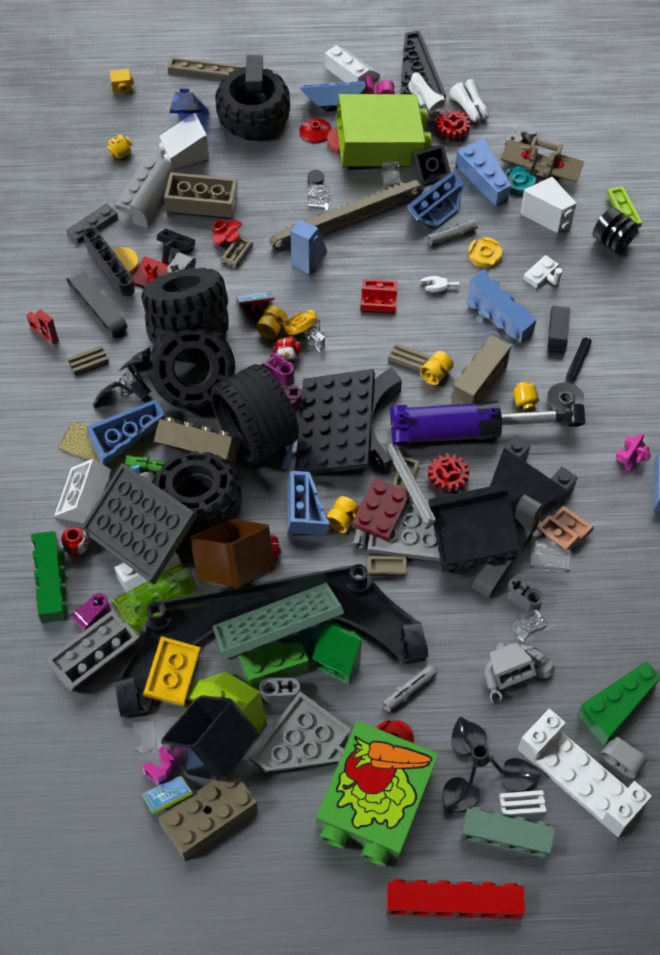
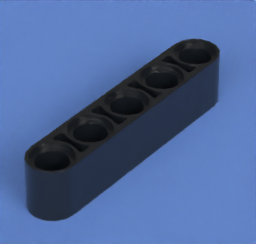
M90 227L85 229L83 232L85 245L93 258L122 296L128 297L133 295L135 286L132 275L96 228Z

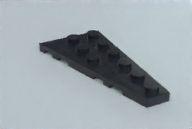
M420 30L405 33L401 94H411L408 84L411 81L412 75L417 72L435 93L444 96L446 100V93Z

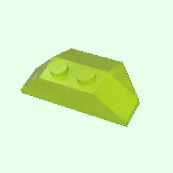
M227 672L196 681L187 694L186 700L191 703L201 695L231 698L258 730V736L267 724L260 691Z

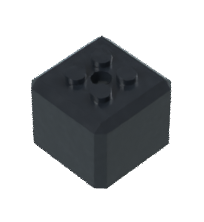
M201 695L190 704L163 736L161 744L188 775L221 781L229 776L256 742L258 730L231 698Z

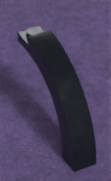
M392 367L375 379L373 420L381 405L392 395L401 391L402 380ZM372 422L370 461L373 460L375 465L385 473L391 470V459L378 442Z

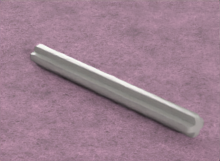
M390 443L386 450L425 525L432 526L436 519L397 445Z

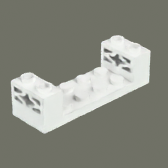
M549 708L521 738L518 751L613 834L619 837L645 808L652 795L635 781L628 788L562 732L566 722Z

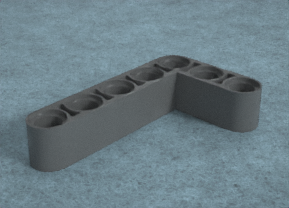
M526 494L519 501L514 518L521 551L539 524L543 506L542 503ZM504 559L492 565L485 564L476 577L472 588L490 598L515 560L507 561Z

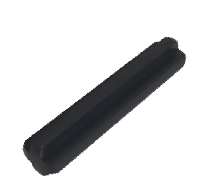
M584 337L567 372V381L574 382L591 346L592 340L590 338Z

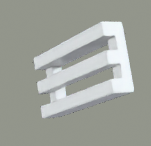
M543 790L501 793L499 795L501 812L506 817L546 814ZM526 798H538V799H533V800H521V801H508V802H505V800L526 799ZM540 805V808L506 810V807Z

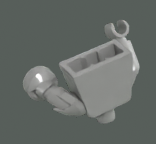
M502 642L497 644L496 650L490 653L491 660L487 662L484 675L488 689H491L490 700L495 705L493 701L494 696H500L501 703L503 702V697L497 691V687L503 689L533 676L539 678L550 677L554 674L555 667L553 661L543 656L544 654L539 652V649L535 646L519 645L518 643L507 645Z

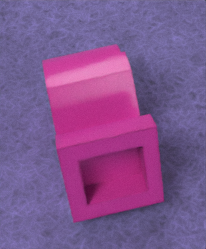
M367 76L366 87L364 88L365 94H395L392 81L382 80L377 86H374L373 79Z
M164 746L158 751L162 763L160 766H155L152 762L142 765L143 774L158 786L168 781V777L172 773V767L179 764Z

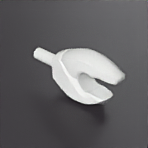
M430 276L420 280L421 284L429 285L425 287V290L434 294L442 293L450 286H459V282H447L446 278L439 276Z

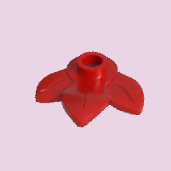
M224 220L216 221L213 224V242L216 245H221L224 241H237L240 237L237 229L241 227L242 223L237 220L227 223Z

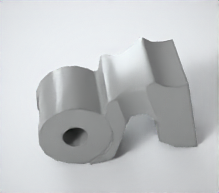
M527 123L519 125L518 129L514 130V133L506 136L505 146L508 139L520 143L523 140L531 145L537 133Z

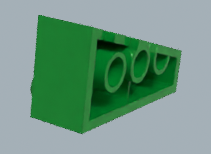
M55 531L31 534V541L35 547V550H32L35 568L38 569L34 570L36 586H39V588H36L39 619L41 624L66 620L65 613L69 612L67 600L64 601V595L67 594L66 582L63 583V577H66V567L62 565V559H65L64 547H60Z
M646 661L582 703L578 715L605 747L613 735L617 733L636 708L656 687L660 676Z

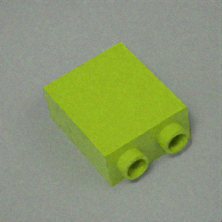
M339 94L336 123L342 166H411L413 152L431 147V133L423 132V128L427 126L426 108H419L417 94Z

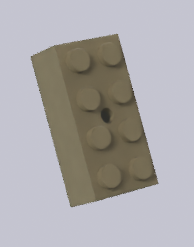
M170 172L164 195L166 211L233 218L238 196L237 179Z
M493 335L488 341H484L481 351L474 354L471 364L469 366L466 365L461 377L454 380L452 384L453 392L450 397L452 398L451 405L481 402L508 366L511 350L510 344Z
M166 417V420L159 419L154 442L190 452H210L215 457H222L225 461L236 462L241 443L240 440L236 439V435L225 431H220V434H218L217 430L202 426V429H200V426L189 422H184V425H182L183 422Z
M232 770L225 780H213L158 819L161 827L184 861H186L258 811L254 797L236 772Z

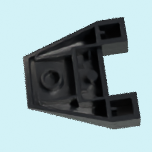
M516 435L504 446L490 486L506 483L513 518H515L517 505L524 494L542 503L541 513L563 502L574 490L578 478L564 467H561L550 479L526 463L525 460L528 458L530 445Z

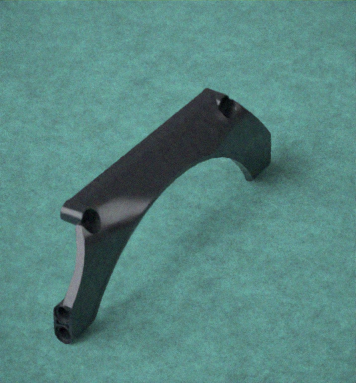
M362 564L249 584L238 590L227 588L155 601L148 605L147 614L149 620H146L139 640L136 642L131 655L115 679L120 717L145 713L151 710L156 699L145 697L143 693L161 636L199 647L215 636L212 626L326 582L341 604L344 614L339 615V618L331 622L363 634L380 645L400 663L428 658V648L420 621H417L397 606L368 578V570ZM361 575L362 578H356L354 576ZM157 612L162 613L159 616H153Z

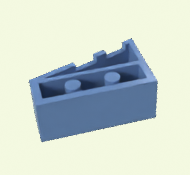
M290 471L287 481V533L326 536L330 523L325 517L324 508L318 499V492L310 472Z

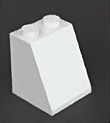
M196 113L160 135L159 150L161 153H164V160L170 163L174 169L209 159L207 135Z
M550 177L524 189L520 213L558 233L571 227L576 202L553 177Z

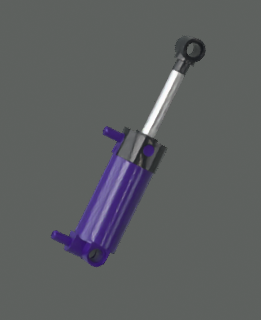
M498 401L419 407L395 405L390 407V421L393 426L391 427L392 444L397 446H407L413 442L501 438L502 425L564 422L569 427H579L586 424L583 404H570L563 408L562 411L501 414Z

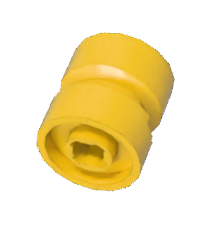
M268 306L256 325L257 332L264 338L275 339L287 320L286 312L278 306Z
M436 351L429 361L420 368V374L429 384L437 385L454 367V363L446 353Z
M340 496L336 500L333 509L326 516L330 523L329 527L339 533L347 532L359 510L356 502L344 496Z

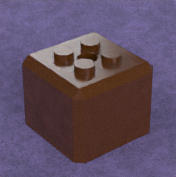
M231 519L190 537L197 579L202 583L238 590L273 572L276 568L269 524Z

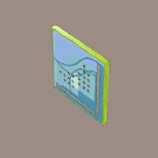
M180 774L143 793L142 797L154 815L167 807L171 810L177 805V802L193 795Z

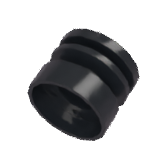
M612 207L597 221L592 235L599 242L606 243L609 249L618 254L632 242L638 232L639 224L632 221L630 217L625 218L623 212L616 207Z

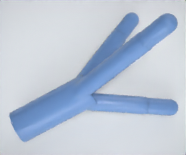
M294 443L289 445V448L288 446L284 448L285 456L280 467L281 469L287 470L292 456L296 454L297 449L292 452Z

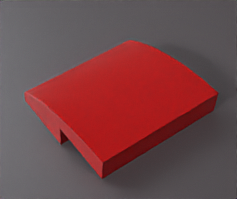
M363 279L360 311L396 313L398 281Z

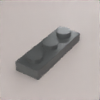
M106 203L66 229L67 234L75 242L80 243L84 240L83 232L85 229L93 227L99 230L118 218V214Z

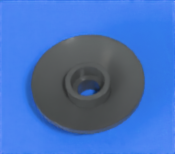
M562 382L553 385L549 389L547 401L552 409L562 411L563 408L570 404H584V394L576 385Z

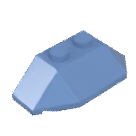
M364 81L300 85L301 91L317 106H321L324 109L330 108L331 105L338 106L339 94H360L366 87Z
M454 170L413 200L407 208L416 221L435 228L460 208L464 183Z

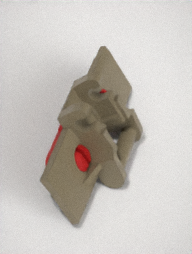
M534 136L531 145L508 139L501 157L502 161L526 167L527 173L544 178H549V175H553L574 182L578 181L585 162L562 155L563 144L557 145L543 141ZM535 146L557 152L551 153L549 157L538 153V149Z

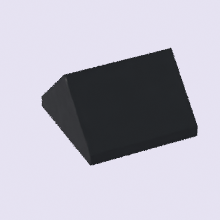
M444 143L412 153L411 171L422 185L441 180L451 173Z

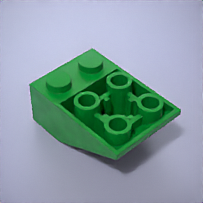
M323 621L312 657L313 667L349 684L360 666L362 638L353 631L348 632L342 629L335 622Z

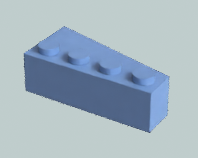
M484 137L457 151L455 165L495 206L509 199L511 184Z
M483 269L470 280L467 303L471 308L476 309L485 318L495 323L498 328L507 332L510 337L521 343L535 330L537 319L521 304L517 305L509 292L505 294L498 287L500 283L496 280L492 281L487 276L489 273Z
M157 399L87 426V438L99 462L106 466L156 430L159 419L164 420L165 414Z

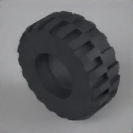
M206 268L182 269L157 277L144 287L141 295L148 322L154 327L163 330L187 329L208 323L210 320L216 319L220 314H223L229 302L222 275L214 269Z

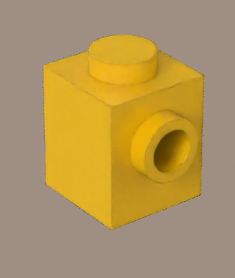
M129 69L110 71L113 94L132 92L131 85H134L133 75H130Z

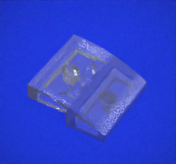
M531 536L529 569L570 572L571 549L566 551L549 538Z

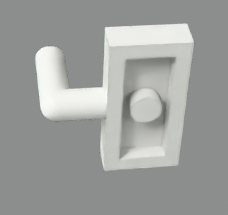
M545 255L524 274L523 280L535 288H538L545 280L558 285L562 269L558 268L559 264Z

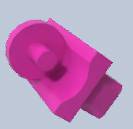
M639 433L636 438L628 436L624 443L625 448L628 450L619 449L616 453L617 461L625 465V470L631 471L636 462H646L650 459L649 447L643 442L644 434Z

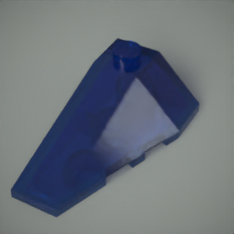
M180 89V92H175L170 113H210V109L194 92H189V89Z

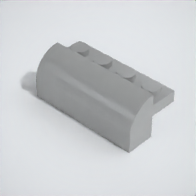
M145 158L116 202V209L130 213L134 224L148 228L165 202L164 195L170 172L176 173L175 169L162 158H159L158 161Z
M112 610L48 657L46 662L59 677L62 684L69 691H73L135 644L139 637L127 622L123 623L115 611Z

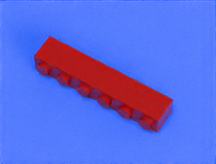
M393 879L392 882H387L386 915L522 920L525 915L524 886H518L517 883H505L504 886H498L493 882L473 885L470 881L450 884V881L440 880L437 883H428L427 880H415L414 883L405 882L403 879Z

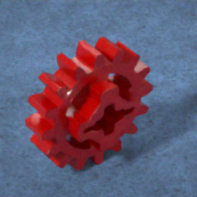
M451 109V112L445 110V114L440 113V116H437L435 128H437V133L441 132V137L446 136V139L452 137L453 140H455V137L461 139L462 135L466 137L467 133L470 132V117H465L466 113L461 114L460 110H457V112H454V109Z
M446 453L445 457L439 455L438 460L433 458L432 464H429L430 484L435 483V489L441 487V492H444L445 489H448L449 493H451L452 489L458 492L459 486L464 488L465 482H468L470 472L467 469L468 464L462 463V457L456 459V454L452 457H449L448 453Z

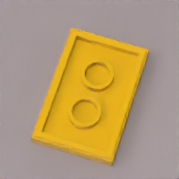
M161 636L143 696L184 707L201 647Z

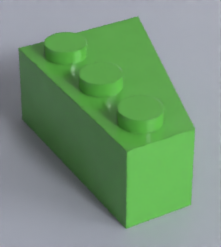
M266 643L255 651H246L238 656L247 683L253 688L260 687L261 682L268 678H288L309 671L308 658L302 643Z

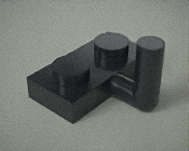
M166 228L157 234L156 239L164 244L162 253L163 263H168L171 247L174 246L180 251H188L195 246L196 241L193 238Z

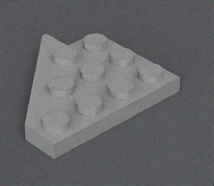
M409 498L388 542L373 535L369 536L367 553L407 556V558L441 562L434 525H425L415 504Z
M299 691L250 756L249 760L266 773L339 763L344 749L339 745L351 729Z

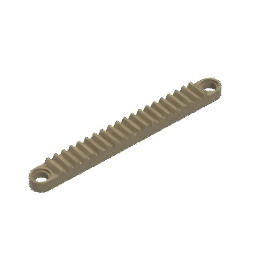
M418 180L405 184L400 182V186L395 184L394 188L382 189V193L377 191L376 195L364 196V200L359 198L358 202L346 203V207L341 205L340 209L335 207L334 211L328 210L327 214L322 212V216L317 214L316 218L310 217L309 221L304 219V222L317 227L322 235L417 198L422 194L424 187ZM291 224V228L286 226L285 230L274 234L270 238L269 243L275 251L291 247V230L295 226L294 224Z

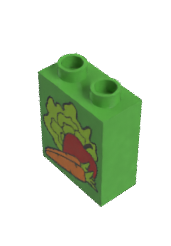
M356 721L316 816V828L322 830L319 838L329 845L342 849L347 841L363 847L361 856L367 861L380 866H386L388 858L397 862L432 774L438 753Z

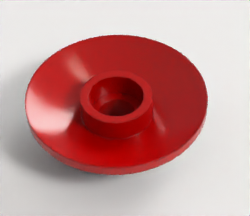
M311 118L300 125L299 133L308 142L320 143L327 140V135L332 128L323 119Z

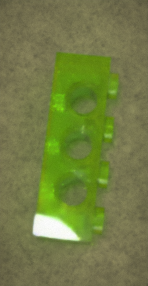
M181 563L162 573L155 584L147 581L111 601L122 622L134 625L139 622L140 618L148 616L147 607L152 602L188 596L198 587L188 566ZM174 582H177L176 588L174 590H170V585ZM159 592L158 598L152 600L153 593ZM141 601V606L138 609H133L134 604Z

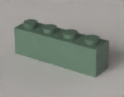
M472 807L466 810L461 840L548 860L551 854L555 828L550 827L549 824L544 822L532 823L523 817L510 818L501 812L488 813L484 812L482 808Z

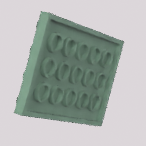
M326 582L212 627L223 660H231L237 658L240 653L255 651L266 643H276L280 638L287 635H297L300 630L305 628H315L323 621L336 620L344 612L341 604Z

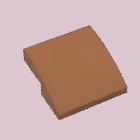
M562 506L553 516L549 515L537 527L540 533L566 551L575 547L594 530L591 524L565 506Z

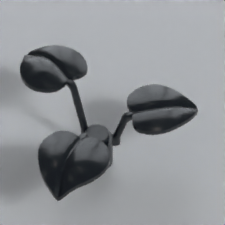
M150 347L134 355L119 369L120 372L126 367L129 369L135 379L130 384L132 388L130 389L116 381L109 384L96 396L93 402L94 408L102 396L116 387H122L130 394L134 393L139 400H142L151 393V390L142 380L136 368L137 363L143 362L144 355L151 354Z
M459 717L453 728L452 745L454 750L460 755H468L472 752V771L468 782L462 777H454L447 781L443 789L445 808L452 812H463L467 808H472L476 805L480 797V791L471 784L474 780L476 768L484 767L489 762L494 765L499 773L504 774L503 784L513 792H523L529 789L541 778V773L531 763L519 758L506 760L504 770L501 769L494 760V757L489 756V748L486 746L487 735L484 729L463 717Z

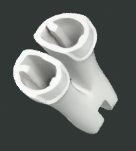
M415 72L408 84L411 94H417L420 108H426L427 121H434L437 116H440L441 112L439 109L446 104L444 96L435 93L427 85L424 78Z
M469 79L465 82V85L460 82L451 88L449 92L450 98L453 101H457L464 108L474 123L479 122L480 118L482 120L489 118L488 109L482 101L476 80Z

